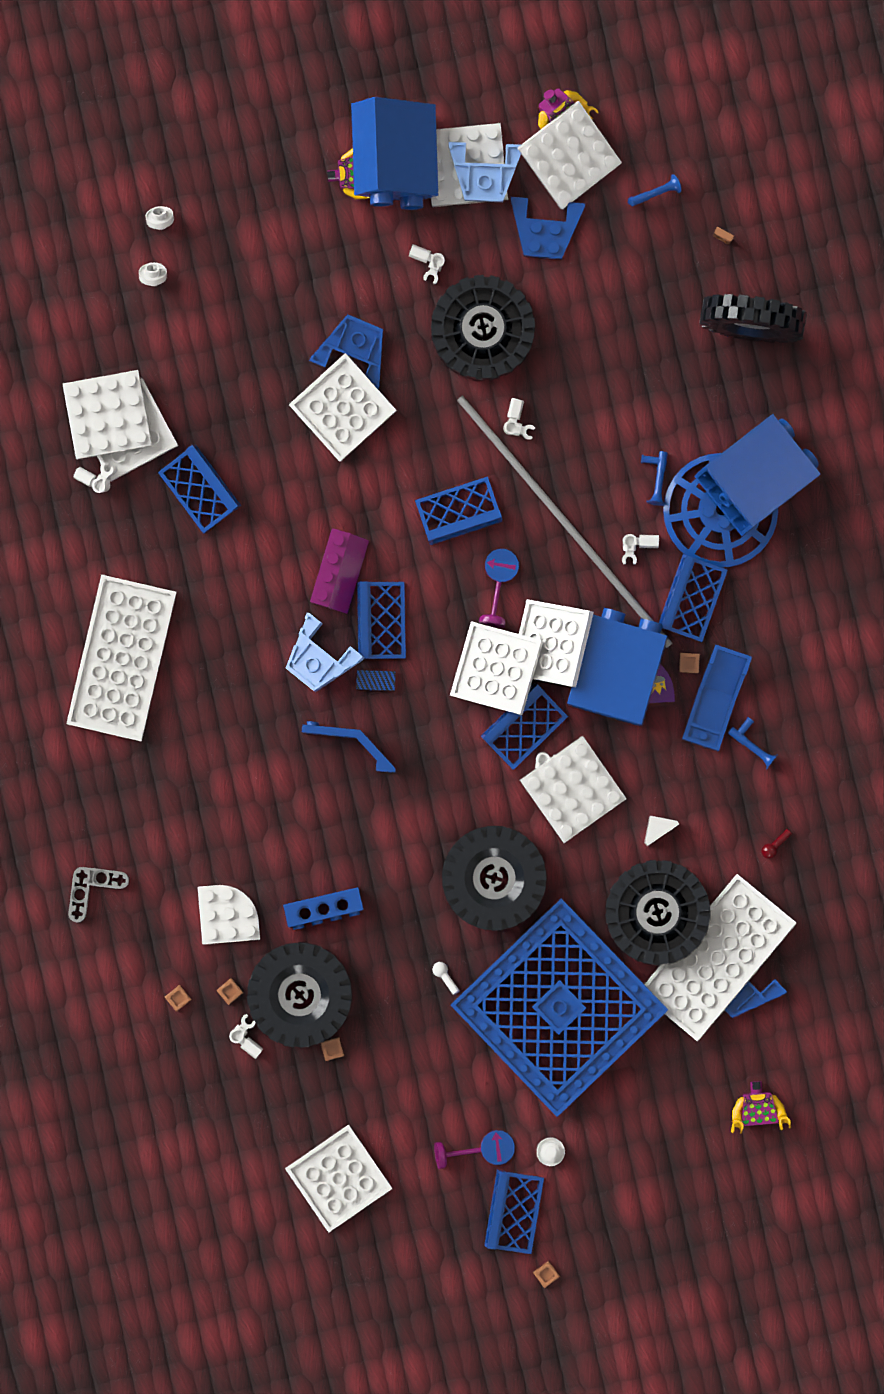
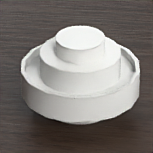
M164 206L154 207L145 215L147 225L153 229L163 230L174 221L173 211Z
M148 263L139 269V280L145 285L157 286L167 278L165 266L159 263Z
M553 1137L541 1140L536 1150L539 1161L547 1166L559 1164L565 1155L562 1142Z

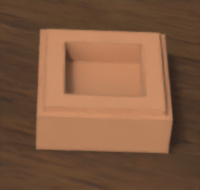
M717 227L713 237L728 245L731 243L734 235Z
M680 653L679 672L699 673L700 654Z
M232 978L216 990L228 1005L244 993Z
M178 985L165 996L176 1012L192 1000L181 985Z
M339 1037L321 1043L325 1061L344 1056Z
M549 1261L533 1272L544 1288L560 1277Z

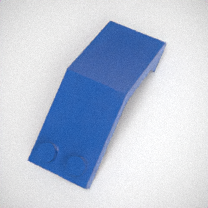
M715 645L700 683L682 740L717 752L719 751L736 698L747 674L752 659L751 656Z
M307 721V725L302 724V733L357 738L377 760L376 771L396 772V768L361 730L319 726V722Z

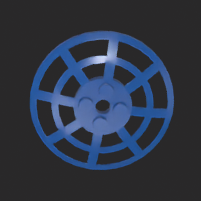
M716 453L701 456L689 462L675 475L665 495L664 503L666 505L663 507L667 532L679 551L684 555L724 568L740 565L762 551L774 533L778 509L772 513V521L766 536L756 530L759 525L758 523L743 537L731 542L729 531L735 529L725 515H719L716 512L717 505L709 494L696 487L699 484L697 479L689 483L682 478L693 466L704 461H709L710 463L721 454ZM676 484L686 489L682 499L681 513L670 515L671 496ZM692 493L701 500L698 510L687 511L688 500ZM700 518L705 527L699 535L692 528L689 519ZM683 520L686 530L695 539L689 549L677 538L671 522ZM711 531L722 533L723 544L712 543L705 539ZM751 536L760 542L758 547L749 554L739 559H733L732 548L743 544ZM701 545L711 549L724 550L726 561L707 560L697 556L695 553Z

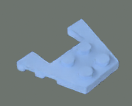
M449 142V150L464 201L503 203L521 156L520 151L517 149L520 145L506 144L505 164L466 163V143Z
M308 612L286 669L313 691L317 692L363 661L365 657L350 646L337 662L311 640L322 623Z

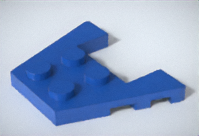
M511 197V205L523 256L562 260L585 208V204L569 202L566 222L526 218L528 198Z
M347 314L331 335L311 356L309 361L326 367L333 349L344 354L346 353L369 364L365 375L379 389L383 329Z
M776 979L762 992H759L748 981L725 1011L732 1018H735L786 994L787 991Z

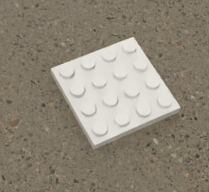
M579 101L575 102L517 148L560 209H564L569 202H573L622 163Z
M501 123L436 129L439 196L431 198L432 207L481 203L477 201H464L449 150V142L466 143V163L504 164ZM506 193V195H505L504 200H508V194H507V193Z
M346 353L289 404L339 462L397 411Z
M138 370L63 383L77 460L152 446Z
M142 378L140 381L152 446L97 456L101 465L103 462L109 463L107 466L108 471H110L111 467H117L116 473L110 477L111 481L178 446Z
M533 600L526 601L519 634L543 641L533 679L576 687L594 612Z
M471 622L450 695L522 715L543 641Z
M583 736L520 780L563 843L626 800L624 794Z
M347 1125L285 1168L328 1232L392 1189L350 1125Z

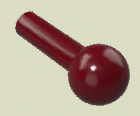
M786 829L771 844H765L761 850L763 857L767 859L774 858L777 848L792 833Z

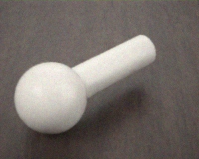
M443 962L435 963L433 966L434 975L443 979L453 995L457 994L460 990L448 975L447 965Z

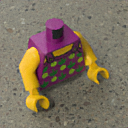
M560 89L555 91L547 90L544 93L545 99L538 106L540 110L538 126L542 129L577 101L581 103L588 115L591 110H594L596 113H598V110L593 106H588V102L577 92L569 90L562 92Z
M352 148L341 157V160H338L339 170H327L328 182L340 181V190H343L346 195L356 200L367 199L370 197L354 195Z
M762 1081L750 1082L751 1093H744L737 1100L732 1110V1133H734L735 1127L740 1129L741 1134L744 1126L779 1123L781 1130H783V1123H787L789 1128H791V1122L787 1117L784 1105L770 1091L762 1092Z

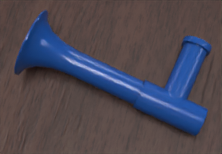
M672 174L671 180L665 185L637 196L629 197L628 204L635 206L668 191L680 193L681 184L678 178Z
M660 451L659 457L642 455L641 463L657 464L655 490L652 498L646 501L648 504L666 505L662 500V486L667 452Z
M747 717L738 730L732 727L728 734L759 756L766 764L767 770L778 754H767L744 736L745 732L754 723L751 718Z

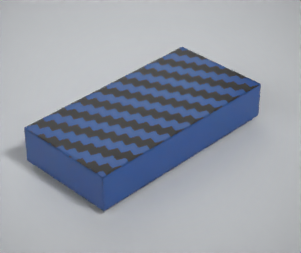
M357 670L356 689L395 691V671Z

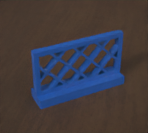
M197 445L188 447L185 452L158 472L203 534L234 510L241 507V504ZM187 455L192 461L191 469L181 468V461ZM170 468L177 469L176 480H169L165 472ZM180 470L190 471L189 482L179 481ZM193 472L202 474V484L192 483ZM179 483L189 485L187 496L179 494ZM192 485L202 486L200 498L190 496ZM205 487L214 490V500L204 498ZM190 499L200 500L199 511L191 510L189 507ZM203 500L213 502L212 513L202 512ZM216 502L223 503L228 510L223 514H215ZM201 514L211 515V522L206 527L200 522Z
M488 476L415 500L429 545L502 522V516ZM486 483L487 491L485 495L475 491L478 485ZM466 490L470 492L466 501L457 498L459 491ZM473 494L483 498L478 507L469 503ZM448 496L452 498L448 507L439 504L441 497ZM455 500L464 504L460 513L451 509ZM487 500L493 503L494 510L488 512L482 510L481 507L484 501ZM430 502L434 506L431 512L427 513L422 510L420 504ZM437 506L446 510L442 519L432 515ZM467 506L476 510L474 516L468 518L462 515ZM448 512L458 516L456 522L450 524L444 521ZM430 518L440 522L436 529L429 531L427 524Z
M683 554L659 623L663 624L662 628L702 642L728 570ZM694 563L701 564L704 572L695 576L692 571ZM714 570L721 571L719 580L712 582L708 573ZM706 574L710 584L700 588L696 579ZM694 580L698 590L688 594L686 585ZM712 587L714 591L713 598L706 601L702 591ZM700 593L703 603L694 607L690 597ZM688 599L691 608L682 612L679 607L680 602ZM705 605L708 610L707 615L699 618L696 609ZM693 611L697 620L687 624L684 615ZM681 617L685 626L680 629L672 628L674 620ZM699 623L701 627L699 637L692 635L689 627Z
M358 582V653L365 657L364 659H405L404 582ZM370 586H378L383 593L375 599L371 595ZM392 586H400V595L396 599L387 592ZM384 594L393 601L386 609L378 602ZM375 603L383 610L377 618L371 614V608ZM394 603L400 608V614L396 618L387 611ZM385 613L393 620L386 628L378 621ZM375 623L384 630L378 637L371 633V627ZM394 623L400 627V633L397 637L388 631ZM385 632L393 639L387 647L379 640ZM375 642L384 648L379 655H372L371 647ZM394 642L398 643L401 646V655H394L388 648Z
M536 683L530 687L523 711L524 713L526 710H533V721H522V715L506 711L480 736L513 770L568 717ZM541 695L547 700L546 708H536V700ZM536 711H546V722L536 721ZM549 711H558L562 715L556 722H549ZM511 724H519V735H508ZM522 724H533L532 735H522ZM536 724H546V732L543 735H535ZM498 737H506L505 748H497L493 742ZM508 737H519V748H508ZM522 737L532 738V746L530 748H522ZM508 751H519V758L512 764L508 759Z
M497 1170L485 1247L527 1254L532 1253L544 1177ZM510 1177H516L521 1182L513 1190L509 1186ZM531 1180L538 1181V1187L531 1193L526 1184ZM524 1187L529 1195L520 1201L515 1192ZM513 1195L518 1203L509 1209L505 1204L506 1199ZM532 1198L535 1202L534 1208L527 1212L523 1203ZM521 1206L526 1214L516 1220L512 1211ZM510 1214L515 1222L505 1228L502 1223L503 1218ZM529 1217L532 1222L531 1227L524 1231L519 1222ZM515 1225H518L523 1233L513 1239L508 1231ZM507 1233L512 1241L505 1246L498 1245L499 1238ZM524 1235L528 1240L527 1249L520 1248L516 1243Z

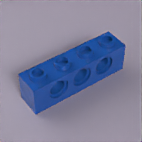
M359 887L283 905L288 927H293V930L304 928V924L311 922L312 926L322 924V919L330 918L331 921L342 919L341 915L348 913L349 917L360 915V911L364 910ZM340 899H345L348 902L346 910H340L337 907V902ZM325 903L329 906L328 914L323 915L319 912L320 904ZM302 908L310 910L311 915L308 919H303L300 916Z

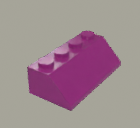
M332 528L310 603L345 614L348 613L369 540Z

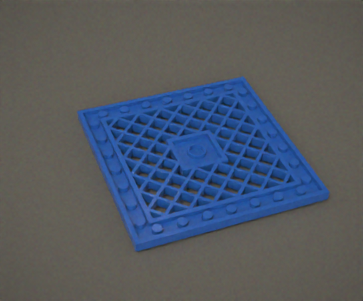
M562 898L451 1004L455 1011L556 1117L668 1011L662 1002ZM560 926H562L566 931H556V930H557ZM555 934H566V945L555 944ZM552 935V944H542ZM569 935L579 945H569ZM542 947H552V958H541ZM555 947H566V958H555ZM569 947L579 948V959L569 958ZM538 948V958H528ZM582 948L592 959H582ZM528 960H538V971H528ZM525 961L524 971H514ZM541 961H552V972L541 971ZM555 961H565V972H555ZM568 961H579V972H568ZM582 961L593 962V973L582 972ZM596 963L606 973H596ZM511 974V984H501ZM514 974H524V985L514 984ZM527 974H538V985H527ZM541 974H552L551 985H541ZM555 975H565V985L560 980L554 985ZM568 975H579V986H568ZM582 975H592V986H582ZM595 975L606 976V987L595 986ZM609 976L619 987H609ZM500 987H510V998H500ZM514 987L524 988V998H513ZM497 988V998H487ZM527 988H538L537 999L527 998ZM541 988H551L541 998ZM569 989H579L578 998ZM582 989H592V1000H581ZM595 989H606V1000H595ZM609 989L620 990L619 1000H609ZM622 990L633 1001H622ZM486 1000L497 1001L496 1011H486ZM482 1001L483 1010L478 1006ZM500 1001H510V1012L500 1011ZM513 1001H524V1012H513ZM527 1001H537L532 1006L536 1012H527ZM582 1003H592V1014L582 1013L586 1009ZM595 1003H606L605 1014H595ZM609 1003H619V1014H608ZM622 1003L633 1004V1014H622ZM636 1005L641 1009L637 1014ZM486 1014H496V1024ZM499 1014L510 1015V1025H499ZM513 1015H523V1026L513 1025ZM527 1015H537V1026H526ZM540 1016L550 1026H540ZM581 1016H592V1027H581ZM578 1017V1027H567ZM595 1017H605V1028L595 1027ZM608 1017H619V1028H608ZM622 1017H633L622 1027ZM500 1028H510L509 1038ZM513 1028L523 1029V1039H513ZM526 1029H537V1040L526 1039ZM540 1029H550V1040H540ZM564 1030V1040H553L554 1031L559 1035ZM567 1030H578V1041L567 1040ZM581 1030H591V1041H581ZM594 1030H605V1041H594ZM608 1031H618L608 1041ZM513 1042H523V1052ZM526 1042L537 1043L536 1053H526ZM540 1043H550V1054L539 1053ZM553 1043H564V1054H553ZM567 1043L577 1044V1054H567ZM581 1044H591V1055L580 1054ZM594 1044H605L594 1054ZM526 1056H536V1066ZM539 1056L550 1057V1067H539ZM553 1057H564L563 1068L553 1067ZM567 1057H577V1068H566ZM580 1057H588V1058H590V1059L580 1068ZM540 1070H550V1080ZM553 1070L563 1071V1081H553ZM566 1071H576L566 1081ZM553 1084L563 1085L559 1089H557Z

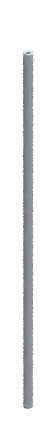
M462 395L457 400L636 613L642 619L653 621ZM667 639L666 648L672 644L669 639Z

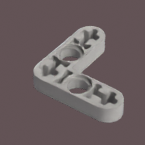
M89 867L77 868L73 874L68 912L69 918L73 922H81L86 918L90 885L123 889L129 884L128 875L120 871ZM82 870L88 875L87 878L83 879V884H87L86 888L75 886L76 883H80V877H77V874L81 873ZM100 872L105 873L107 876V880L103 884L98 883L96 880V876ZM110 873H113V878H119L120 875H123L122 877L126 879V882L119 886L118 882L112 881V885H108ZM82 889L85 892L83 900L75 898L76 890ZM73 901L84 903V907L80 906L79 909L83 915L79 916L78 919H75V915H72V912L77 909V905L73 906Z

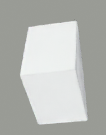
M649 816L644 842L646 846L679 825L678 821Z

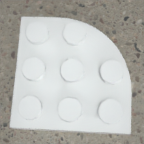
M226 885L198 887L202 944L260 940L257 910L247 895L234 887Z

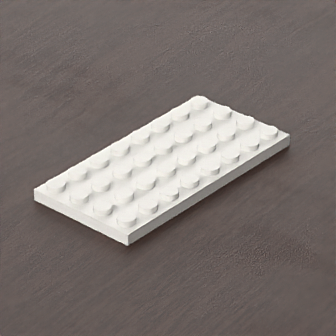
M101 575L66 724L142 742L177 592Z
M738 874L710 905L711 920L709 929L698 949L677 963L659 966L644 984L668 1009L665 1015L697 1042L797 924Z

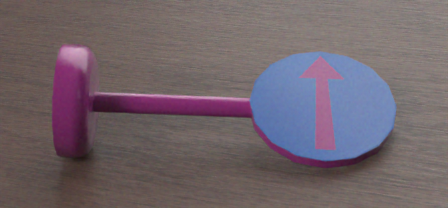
M507 549L492 551L485 561L487 575L497 582L491 615L485 614L480 616L479 624L493 628H504L506 624L504 618L496 616L501 582L512 580L519 569V561L516 555Z
M498 1130L489 1132L484 1136L481 1148L446 1152L443 1143L436 1142L434 1145L438 1169L446 1167L447 1157L480 1152L487 1162L493 1165H501L507 1163L512 1158L515 1149L511 1136L504 1131Z

